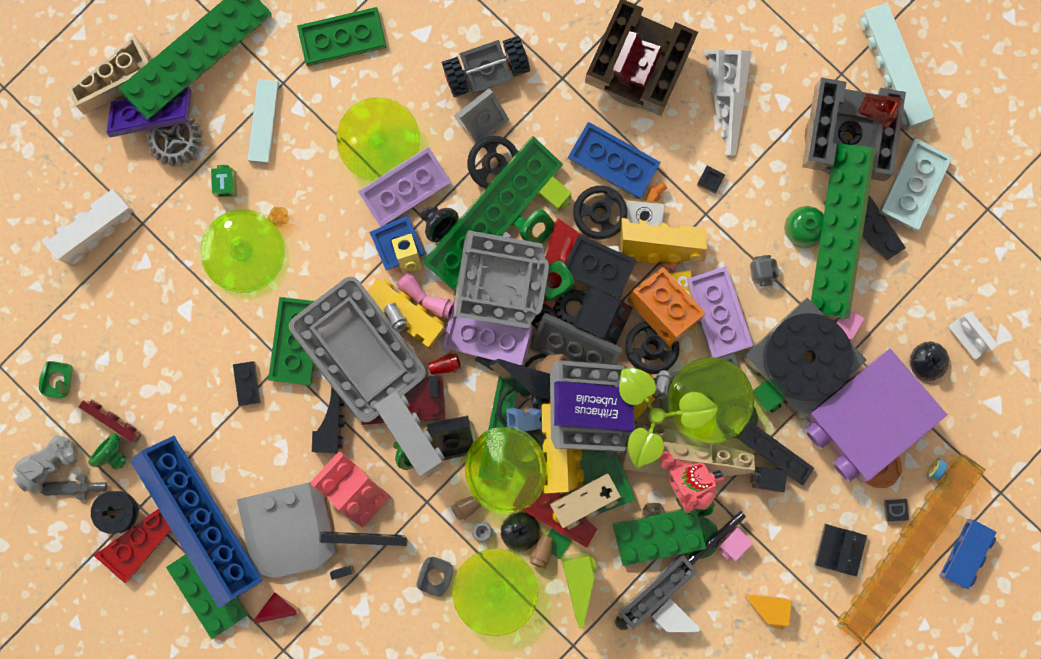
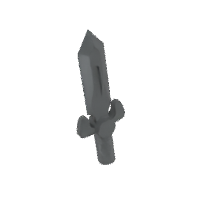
M79 475L75 479L80 480L81 484H78L76 481L45 482L42 484L43 490L40 493L45 496L72 495L81 491L80 495H76V499L86 500L88 491H106L108 485L107 482L87 483L86 475Z

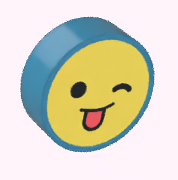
M939 458L936 459L929 469L928 477L935 481L939 480L946 471L947 463Z

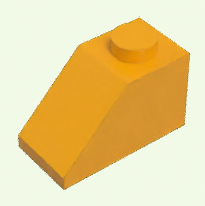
M745 594L747 601L763 621L770 624V628L783 629V626H789L792 600Z

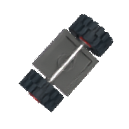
M519 35L503 40L505 56L499 40L459 53L464 70L458 57L442 61L445 78L453 97L469 93L466 78H468L473 94L511 81L512 77L507 65L508 63L514 77L530 72L528 58Z

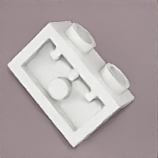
M972 312L963 314L948 327L973 359H977L985 352L991 351L998 346Z

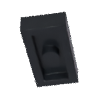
M255 361L233 364L238 406L261 403Z

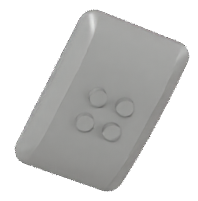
M346 277L293 317L289 323V330L353 414L362 422H370L379 415L374 406L376 403L395 391L401 397L425 377L426 371L424 365L399 332L391 327L392 323L360 281L355 277Z

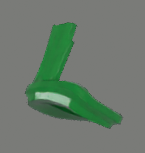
M542 209L535 210L527 220L519 215L512 223V225L520 229V236L523 240L541 244L555 228L553 219ZM537 223H544L545 230L538 237H534L532 234L533 227Z
M556 261L549 265L548 274L552 272L559 273L562 283L556 289H551L546 284L544 298L547 301H553L575 287L573 275L561 261Z
M47 361L39 378L40 393L48 397L65 398L70 391L73 372L72 365ZM53 372H61L64 376V382L58 380L55 383V388L49 384V376Z

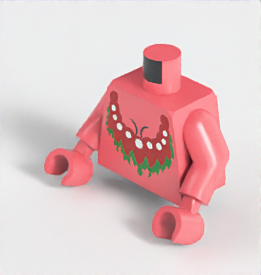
M664 452L659 457V460L663 461L661 467L663 469L670 468L669 483L685 512L689 513L694 509H707L716 497V484L724 482L722 472L717 470L709 473L703 463L681 462L674 459L671 453Z

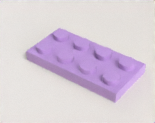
M426 147L360 189L358 193L380 227L442 189L451 181L431 149Z
M727 266L694 276L692 279L688 278L687 282L692 298L706 312L700 324L712 359L752 347L753 343Z
M452 307L442 348L490 360L499 358L524 366L534 326L530 325L529 328L456 317L454 316V307Z

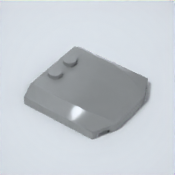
M468 231L464 241L454 302V316L529 328L531 322L540 313L543 306L549 264L543 251V244Z
M572 361L554 362L550 373L551 440L555 449L626 451L627 447L625 445L632 432L554 426V382L563 381L619 387L621 371L625 369L624 366Z
M310 482L237 499L249 558L258 574L279 578L317 569L337 553L335 543H320V532H332L325 496L314 488Z

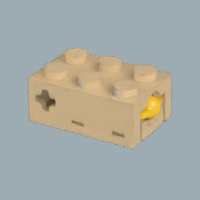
M606 473L550 503L554 511L553 519L559 522L562 528L567 526L569 530L580 524L579 519L585 516L587 519H590L599 514L597 509L603 506L608 509L618 503L617 499L621 496L609 474ZM602 487L610 489V491L607 493V498L603 495L600 496V493L602 492Z

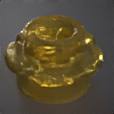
M283 207L272 208L268 215L269 222L273 223L275 227H282L289 220L288 211Z

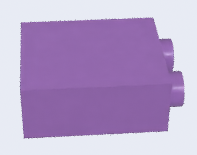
M890 348L874 359L808 415L806 419L810 425L804 431L819 449L824 448L828 444L839 458L832 464L847 482L850 483L853 479L857 478L861 483L873 478L948 414Z

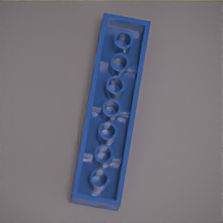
M175 435L140 451L130 460L218 608L226 605L263 581Z

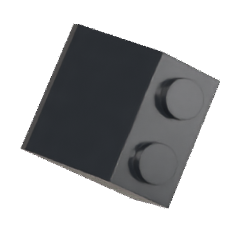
M590 286L573 325L616 345L633 307L616 297Z

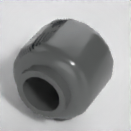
M771 255L754 257L755 260L750 263L752 281L759 283L760 287L772 285V281L777 280L779 277L776 259L771 258Z

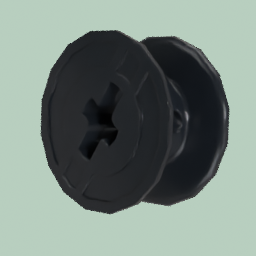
M107 491L100 494L94 500L91 507V519L94 526L99 531L107 534L122 533L129 530L135 524L138 517V506L135 499L123 491ZM114 509L122 510V513L108 515V511Z

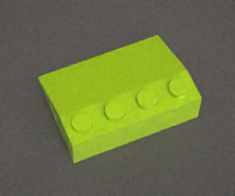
M586 551L561 557L579 629L584 628L594 583L593 573L597 572L595 560Z

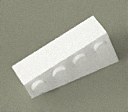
M112 189L92 203L89 207L90 211L78 213L74 216L72 224L60 226L56 229L58 233L54 237L49 239L46 236L41 241L57 260L68 265H74L83 258L82 255L95 249L99 244L98 241L103 237L110 236L118 224L128 221L131 217L130 214L134 212L133 209L118 192Z

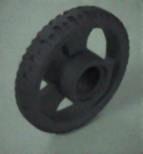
M500 136L482 138L474 144L469 152L467 159L469 174L473 181L484 189L490 184L487 182V176L490 173L499 174L508 164L506 158L502 154L497 153V145L505 146L510 151L512 158L518 152L515 145L506 138ZM483 147L486 149L487 154L482 158V168L476 169L475 159ZM495 157L498 160V166L492 169L490 161Z
M603 185L593 186L584 190L576 199L573 208L574 221L584 235L592 239H608L621 231L622 218L627 219V205L622 195L615 189ZM593 194H605L604 201H596L591 207L583 203L585 199ZM618 203L620 218L618 223L613 225L609 222L611 215L610 206ZM597 208H603L606 211V215L598 217L594 211ZM590 216L592 222L601 225V232L589 229L583 223L582 218Z
M646 321L636 325L626 338L625 352L629 362L636 369L646 373L659 374L663 370H669L679 356V341L671 346L672 351L665 350L664 340ZM645 330L648 336L641 347L633 348L635 336ZM648 344H653L657 351L650 350ZM659 357L663 364L649 366L642 363L641 359L653 361Z

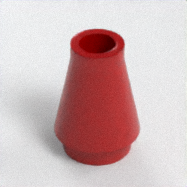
M450 352L428 363L431 375L456 373L457 370L461 369L457 353L452 354Z

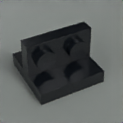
M468 415L427 424L426 430L433 439L430 444L434 449L439 448L445 457L442 461L476 454Z
M824 524L814 565L857 577L867 535Z

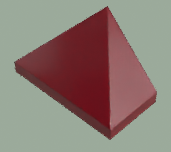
M274 592L255 617L254 623L294 616L300 613V608Z

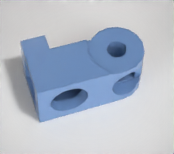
M517 408L507 409V430L518 433L542 429L541 409L530 408L527 412Z

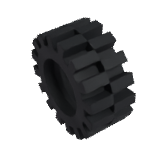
M572 289L561 295L557 299L555 306L557 318L573 325L577 316H570L566 311V305L573 300L578 301L582 305L587 293L585 294L582 290Z

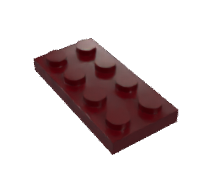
M437 376L439 378L438 398L429 397V377L423 378L404 394L410 404L407 409L411 414L415 412L420 421L446 419L443 376ZM380 415L370 422L361 421V425L385 423Z

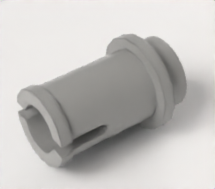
M390 303L385 306L384 311L392 323L391 327L396 331L406 328L407 319L402 316L397 304Z
M663 370L656 375L657 385L654 396H657L658 399H666L668 397L669 385L673 381L672 374Z

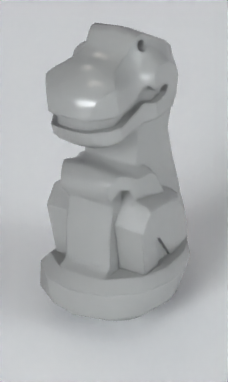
M57 435L42 450L20 459L13 469L17 476L14 479L15 483L24 492L30 490L35 495L39 494L43 490L42 484L53 473L59 472V468L56 465L58 461L61 460L63 465L68 467L73 466L72 464L78 461L74 441Z

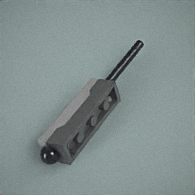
M740 511L706 541V549L695 551L687 559L684 555L680 554L618 610L622 618L616 617V627L620 630L629 629L626 626L628 624L634 630L698 572L693 565L746 518L745 514Z

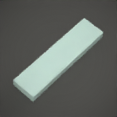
M257 79L248 152L249 162L270 163L279 89L278 81Z

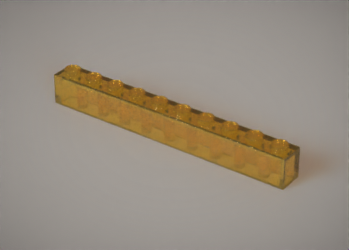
M959 454L951 459L948 464L950 468L936 481L938 485L935 489L930 490L926 494L923 506L921 508L918 507L913 512V520L909 525L906 524L899 533L901 535L900 538L889 546L886 558L884 560L881 559L876 564V572L872 577L869 576L862 585L864 587L863 590L850 601L851 607L848 611H844L837 620L839 623L836 627L858 643L863 644L986 471L985 468L967 455Z

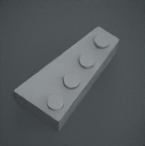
M395 391L374 405L422 481L445 467L442 462L445 457L438 447L434 449L430 444L433 441L427 430H421L419 424L422 422L415 412L412 414L409 412L407 407L410 404L404 395L400 397Z

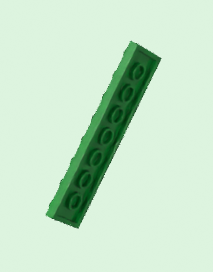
M222 0L123 83L118 90L149 121L272 16L271 11L260 0Z
M531 136L426 256L422 263L452 290H455L458 284L467 232L474 231L502 236L537 196L539 191L563 166V163L540 141Z
M837 144L834 165L831 166L811 296V302L825 315L850 318L876 148L845 144Z

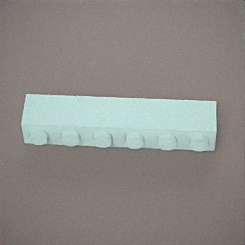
M888 2L865 10L860 16L859 22L862 30L866 31L868 36L867 43L869 48L873 49L875 53L876 66L879 69L881 68L883 73V83L886 88L906 92L901 125L904 126L905 130H909L931 121L934 118L933 112Z

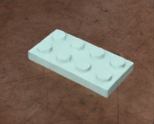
M917 138L913 139L879 213L914 231H918L951 162L952 156Z

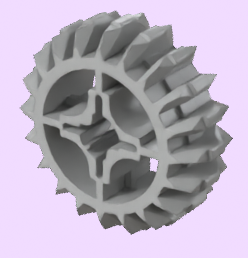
M191 116L187 123L174 125L170 130H165L166 127L151 129L152 133L146 134V137L151 139L146 142V145L151 147L149 152L155 154L154 158L157 161L161 159L163 165L168 162L173 167L176 162L178 166H182V160L187 164L190 163L188 157L196 158L193 152L195 150L201 151V148L197 146V144L203 143V140L198 138L203 135V132L198 130L200 125L194 123L195 119ZM185 126H187L189 129V141H187L183 137L185 132L183 129ZM160 136H162L166 141L164 145L166 147L164 152L160 147ZM168 136L178 137L181 141L171 140ZM179 147H185L182 151L175 153Z

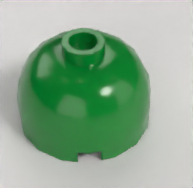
M811 206L798 207L793 210L785 221L784 230L786 237L796 247H814L820 243L824 214L816 207Z

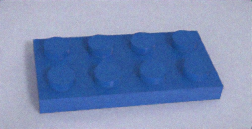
M590 122L586 124L567 158L638 199L642 197L661 163Z

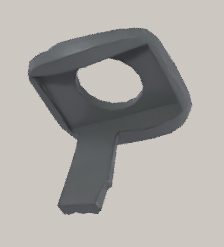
M428 557L421 567L416 582L417 588L438 597L443 596L452 580L453 565L437 557ZM438 568L442 570L444 574L442 583L433 585L428 581L427 575L431 569Z

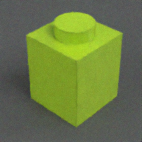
M554 177L539 191V196L557 212L561 208L564 210L572 201L570 199L572 192Z

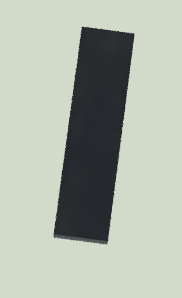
M746 420L735 437L779 470L788 471L787 475L800 485L805 484L815 469L749 420Z
M321 531L319 539L320 543L407 546V537L399 534Z

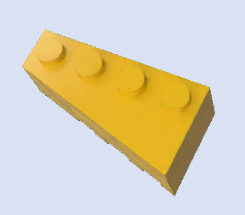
M622 218L620 253L636 259L637 262L676 263L679 261H705L707 253L705 228L683 225L671 228L667 223H660L658 226L648 225V221L639 220L638 223H629V219Z
M377 278L367 292L389 319L384 308L390 303H396L402 316L407 319V326L403 330L425 347L432 350L446 331L443 326L445 323L435 316L432 318L427 315L428 311L421 305L417 304L415 306L410 302L411 298L402 291L400 293L394 291V285L386 279L381 281Z
M550 402L542 404V433L547 436L543 444V453L547 456L546 466H543V475L548 476V485H544V493L569 492L583 485L584 471L581 469L580 464L582 452L581 450L555 449L551 440Z

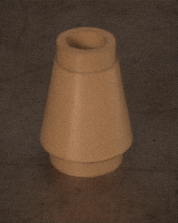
M477 493L476 495L455 501L451 509L458 521L466 520L484 503Z
M542 535L529 556L531 558L529 563L545 569L547 564L550 563L554 539Z

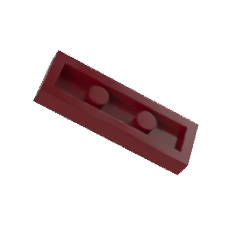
M93 399L91 401L83 400L79 405L80 409L129 441L137 442L141 435L136 432L137 428L128 422L126 424L120 422V417L111 411L105 412L101 409L102 405Z

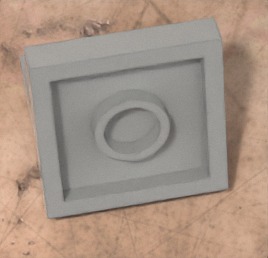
M490 89L477 96L476 99L454 115L457 122L468 132L474 143L490 136L510 120Z

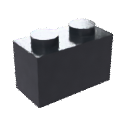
M755 467L754 473L750 475V483H753L752 488L785 493L788 471Z

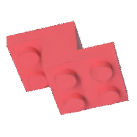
M340 451L310 482L341 513L361 528L391 498L362 468Z

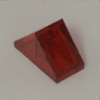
M866 93L858 113L888 127L895 120L904 100L902 98Z

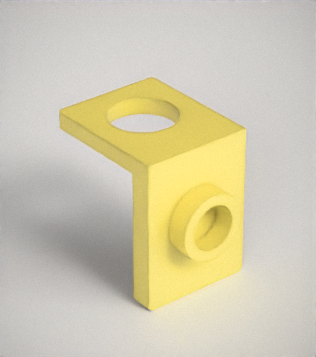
M412 234L392 240L403 275L407 272L411 273L423 269ZM407 241L410 243V247L406 250L398 248L401 242Z

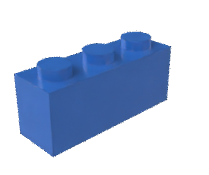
M967 519L939 576L961 588L969 589V587H972L976 582V573L979 567L981 568L986 562L987 557L985 555L988 549H991L995 544L997 532L975 520Z

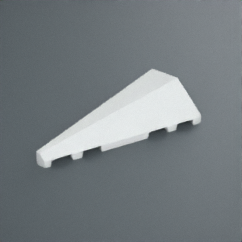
M704 50V55L708 57L710 67L707 69L708 74L711 75L714 86L711 89L717 118L721 120L723 130L721 131V137L725 139L727 149L725 155H736L752 51Z

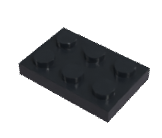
M578 234L565 265L575 280L620 299L637 260Z

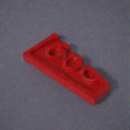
M558 218L555 221V228L550 237L549 247L545 256L549 265L556 261H561L565 264L578 234L582 235ZM556 272L549 273L546 282L547 286L551 289L558 288L562 283L561 275ZM544 298L543 304H546L553 308L557 299L553 301H547Z
M534 468L513 505L587 548L597 528L585 517L578 520L580 524L569 530L567 526L562 528L561 524L553 519L554 511L550 503L560 499L563 495L560 492L544 493V485H548V481Z
M158 508L144 518L143 521L130 528L126 533L109 543L108 546L93 556L121 581L127 583L172 530Z

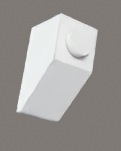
M670 598L651 614L654 618L651 622L660 631L663 628L667 632L700 631V628Z

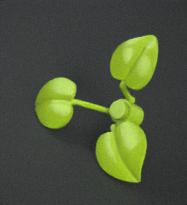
M623 369L619 384V392L622 399L631 405H639L645 400L650 409L648 419L651 427L649 432L644 428H637L629 437L628 451L633 464L639 468L656 461L664 451L663 440L659 435L652 434L655 425H661L667 417L681 415L683 426L691 429L700 428L713 419L718 410L717 405L701 393L690 392L685 394L679 402L681 411L665 413L661 408H653L648 399L656 391V384L653 378L648 373L639 369Z

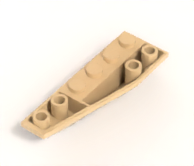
M634 422V430L644 428L649 432L651 425ZM655 425L652 434H657L662 438L664 443L663 453H671L674 459L694 464L703 463L709 473L720 470L723 476L750 474L755 471L754 454L670 427ZM628 437L625 445L627 448L623 456V470L669 476L670 468L663 469L661 467L663 461L659 459L637 468L629 455Z

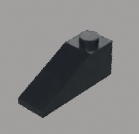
M499 358L490 362V367L522 397L530 399L531 403L542 405L550 401L549 373Z

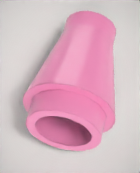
M408 272L396 283L400 291L414 299L417 303L427 295L414 275H410Z
M425 296L422 307L442 319H449L454 303L450 299Z

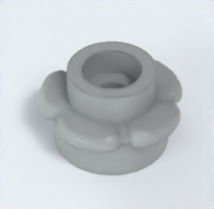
M486 521L477 522L473 526V538L480 540V542H487L489 537L493 535V529L490 528V524Z

